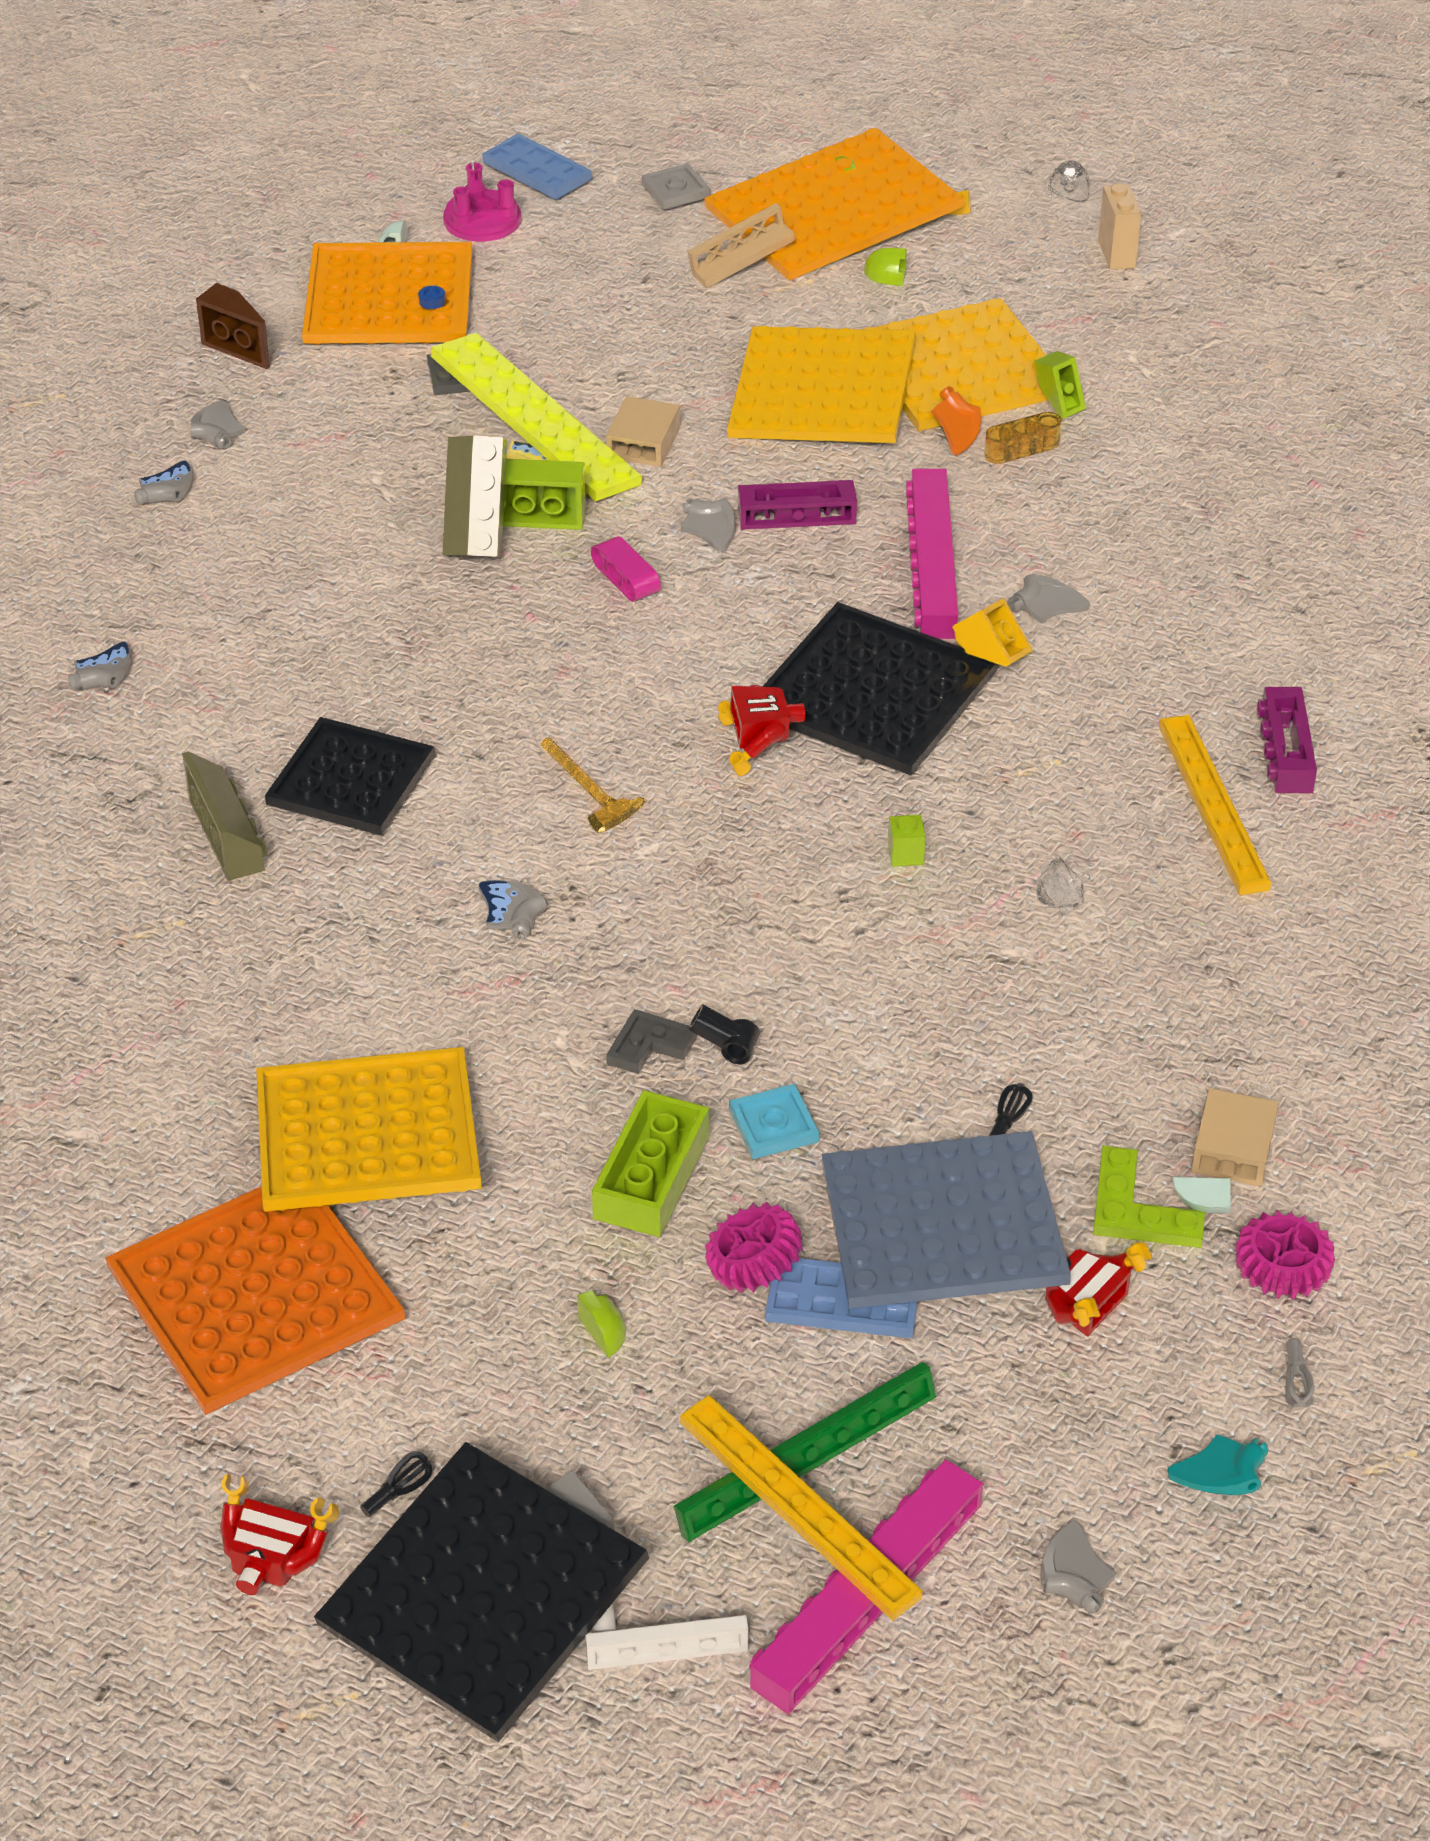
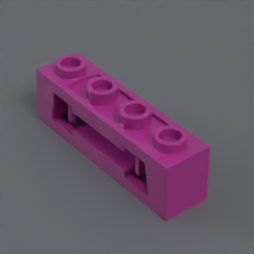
M838 480L738 485L740 530L856 524L857 498L854 481ZM820 509H824L825 515H829L830 509H837L839 516L821 517ZM769 511L775 513L774 519L755 520V513L764 512L765 518H770Z
M1265 687L1263 699H1258L1257 716L1258 718H1263L1260 725L1261 738H1266L1264 742V758L1270 760L1267 766L1268 780H1273L1275 793H1313L1317 767L1302 687ZM1292 720L1290 737L1293 751H1287V757H1284L1286 742L1283 728H1290V721Z

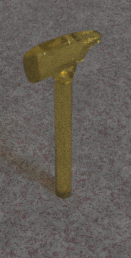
M550 737L543 739L541 742L542 748L601 805L602 809L588 816L589 824L595 832L600 833L615 827L644 805L645 800L643 797H637L632 800L623 798L616 800L612 798Z

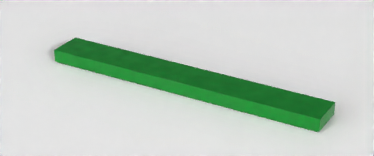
M923 1362L917 1364L772 1448L770 1451L800 1478L935 1399L936 1393L930 1367ZM731 1472L674 1505L681 1537L691 1542L762 1499Z

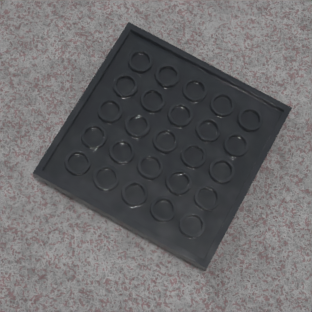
M837 602L762 687L782 689L787 704H804L805 721L789 723V729L912 776L995 674L998 664L967 654L963 647Z
M465 1442L315 1614L314 1618L317 1625L499 1743L647 1562L649 1555L645 1548L468 1442Z

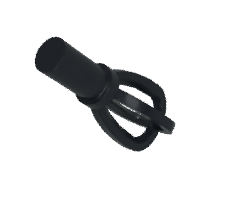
M1012 1084L1003 1090L998 1102L995 1124L989 1136L1006 1134L1012 1124L1020 1119L1032 1103V1092L1024 1084ZM1011 1091H1013L1003 1113L1004 1104L1007 1099V1096ZM1017 1094H1018V1098H1017V1100H1016V1102H1015L1013 1108L1011 1109V1107H1012V1105H1013V1102H1014V1100H1015V1098H1016V1096H1017ZM1025 1094L1027 1099L1022 1105V1107L1017 1111L1021 1104L1023 1095Z
M417 1451L407 1453L393 1467L386 1482L380 1486L381 1488L360 1505L362 1512L370 1518L390 1500L393 1501L398 1496L408 1494L426 1483L432 1474V1465L428 1457ZM412 1458H418L417 1461H415L414 1463H412V1464H411L410 1466H408L402 1473H400V1474L397 1476V1474L399 1473V1471H400ZM417 1466H419V1467H418L416 1470H414L410 1475H408L413 1469H415ZM425 1469V1473L421 1478L416 1480L414 1483L404 1488H401L408 1482H410L412 1479H414L418 1474H420Z

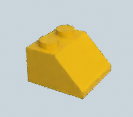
M1005 598L998 600L952 626L955 631L956 641L965 649L967 654L1005 667L1033 651Z

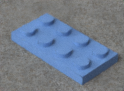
M519 133L482 153L483 163L555 200L592 179V170Z
M799 1258L800 1261L791 1264L792 1272H784L781 1274V1281L773 1280L770 1283L765 1322L913 1339L918 1301L849 1309L841 1263Z

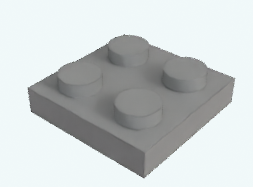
M689 163L642 175V185L664 210L673 209L687 203H696L711 195V188Z

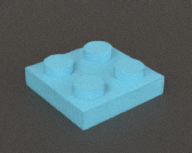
M795 1084L729 1100V1111L752 1160L819 1142V1131Z

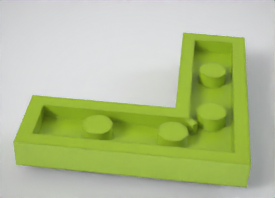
M1102 1145L1093 1235L1202 1248L1205 1212L1133 1203L1138 1150Z

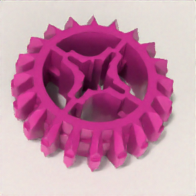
M753 1202L749 1209L744 1210L740 1207L739 1212L735 1215L727 1214V1220L724 1223H716L717 1231L708 1234L710 1242L705 1245L706 1263L714 1278L720 1284L726 1286L728 1290L736 1289L739 1293L744 1292L747 1288L754 1293L759 1286L763 1285L768 1289L771 1281H781V1274L792 1272L791 1264L800 1261L798 1253L803 1250L801 1230L793 1216L779 1205L771 1206L768 1202L763 1203L760 1207Z
M1278 1210L1275 1211L1273 1216L1263 1212L1259 1219L1251 1218L1248 1225L1243 1226L1240 1231L1239 1240L1236 1241L1235 1261L1237 1268L1241 1269L1242 1278L1250 1279L1251 1288L1262 1287L1263 1296L1268 1292H1273L1276 1294L1277 1299L1286 1294L1294 1300L1297 1294L1300 1293L1307 1298L1312 1290L1319 1292L1323 1283H1327L1331 1276L1335 1263L1334 1242L1329 1240L1328 1231L1320 1230L1319 1221L1309 1223L1306 1214L1298 1218L1294 1216L1292 1210L1288 1215H1282Z

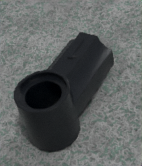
M704 1004L698 1008L688 1028L693 1033L719 1046L721 1054L727 1061L739 1065L749 1062L760 1034L759 1028L752 1021L747 1019H736L733 1021Z

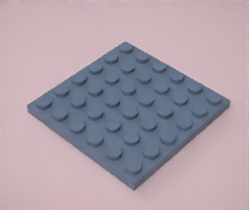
M1032 1131L822 1154L823 1172L849 1309L1070 1285V1270Z

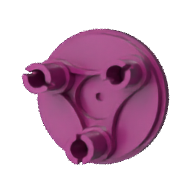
M473 162L474 170H472V164L469 163L466 165L467 185L453 189L454 197L447 203L444 210L443 220L445 228L458 238L476 242L498 240L512 234L519 228L522 220L521 209L514 199V182L504 179L498 182V190L486 189L482 179V165Z

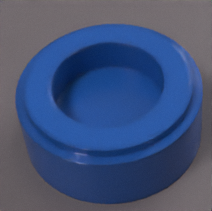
M426 286L418 293L419 304L423 308L437 309L446 303L445 290L439 286Z

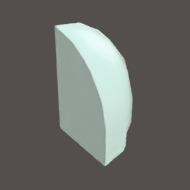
M406 220L394 221L387 225L380 235L378 242H406L408 234Z
M1172 1177L1175 1192L1181 1201L1191 1209L1208 1214H1230V1178Z

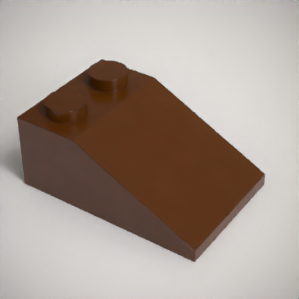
M215 283L196 298L202 345L264 369L270 367L265 320L239 291Z

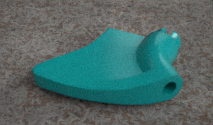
M1216 1435L1211 1443L1200 1453L1168 1468V1478L1180 1485L1208 1493L1223 1495L1253 1493L1261 1486L1257 1470L1263 1464L1269 1449L1265 1442L1259 1446L1258 1438L1252 1439L1249 1443L1243 1445L1221 1435Z

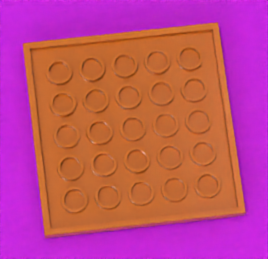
M262 1186L105 1257L107 1267L205 1415L405 1319L404 1308L328 1205L264 1212Z

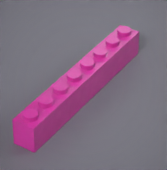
M912 469L911 480H906L908 533H914L909 535L911 570H916L912 571V589H917L913 590V608H919L914 609V627H920V632L938 639H956L952 626L958 623V606L947 469Z
M945 1459L936 1470L930 1469L925 1474L920 1487L912 1495L906 1494L902 1498L897 1511L889 1519L885 1518L877 1525L869 1542L913 1581L981 1507L983 1483ZM836 1569L830 1574L824 1588L816 1597L812 1595L804 1602L800 1614L791 1623L785 1622L780 1627L775 1640L766 1650L762 1648L753 1656L749 1665L750 1688L789 1715L883 1612Z

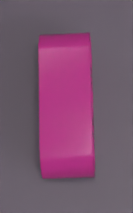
M616 536L591 547V557L595 566L631 602L661 590V582L657 572L622 537Z

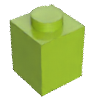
M921 815L889 816L888 849L892 867L924 865L926 836Z

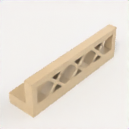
M775 203L688 250L692 275L707 289L795 241L794 232L783 222L781 207ZM774 215L775 222L764 227L767 218ZM750 227L753 228L748 237L745 239L741 238L745 230ZM728 239L731 240L726 249L719 250L723 242ZM706 251L709 252L706 259L698 263L697 256Z

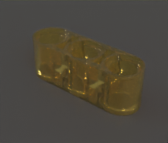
M1043 412L989 427L986 430L985 459L988 462L1000 464L1057 448L1060 444L1061 416L1054 412Z

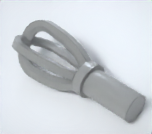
M1294 1338L1286 1343L1288 1353V1371L1285 1387L1286 1402L1292 1407L1303 1406L1307 1408L1313 1403L1312 1395L1315 1386L1312 1374L1306 1367V1362L1303 1359L1301 1341ZM1294 1375H1300L1305 1389V1396L1302 1398L1299 1397L1294 1389Z

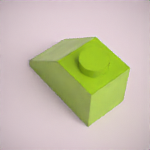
M1055 351L1034 361L1039 387L1060 418H1067L1086 409L1076 358L1074 356Z

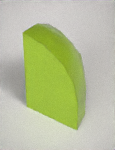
M881 248L872 252L864 265L865 275L876 283L903 286L906 273L907 249Z
M594 1291L578 1294V1318L607 1358L620 1350L625 1341L626 1327L622 1316L608 1295L597 1296Z

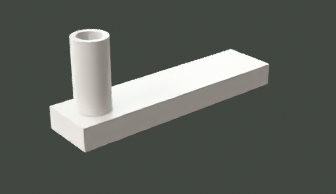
M612 1603L594 1625L592 1633H588L585 1636L588 1670L748 1651L746 1615L616 1630Z

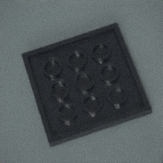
M320 717L265 794L266 805L382 836L434 758V746Z

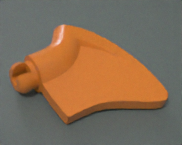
M948 386L940 392V398L944 401L939 403L931 413L943 427L951 452L958 456L974 442L979 433L981 409L979 406L968 403L958 391L955 392L953 387Z

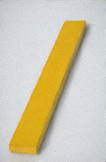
M1190 715L1160 719L1159 729L1238 895L1270 891L1271 881Z
M708 1395L680 1415V1423L892 1621L922 1599L923 1591L714 1398Z

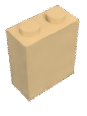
M1117 183L1111 186H1103L1098 242L1110 270L1136 268L1141 211L1129 184Z
M626 396L606 434L607 446L624 461L662 467L680 429V405Z
M1209 1088L1195 1145L1191 1172L1217 1178H1230L1231 1181L1262 1187L1279 1102Z

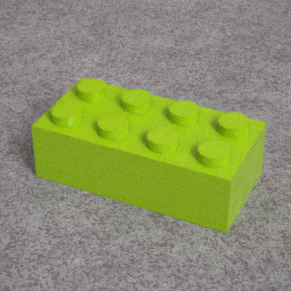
M506 459L503 526L583 530L586 512L584 462Z
M643 1090L592 1189L593 1219L661 1238L709 1138V1107Z

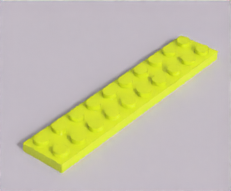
M478 333L469 334L465 337L431 347V357L546 459L551 461L584 462L585 493L595 502L641 485L642 475Z

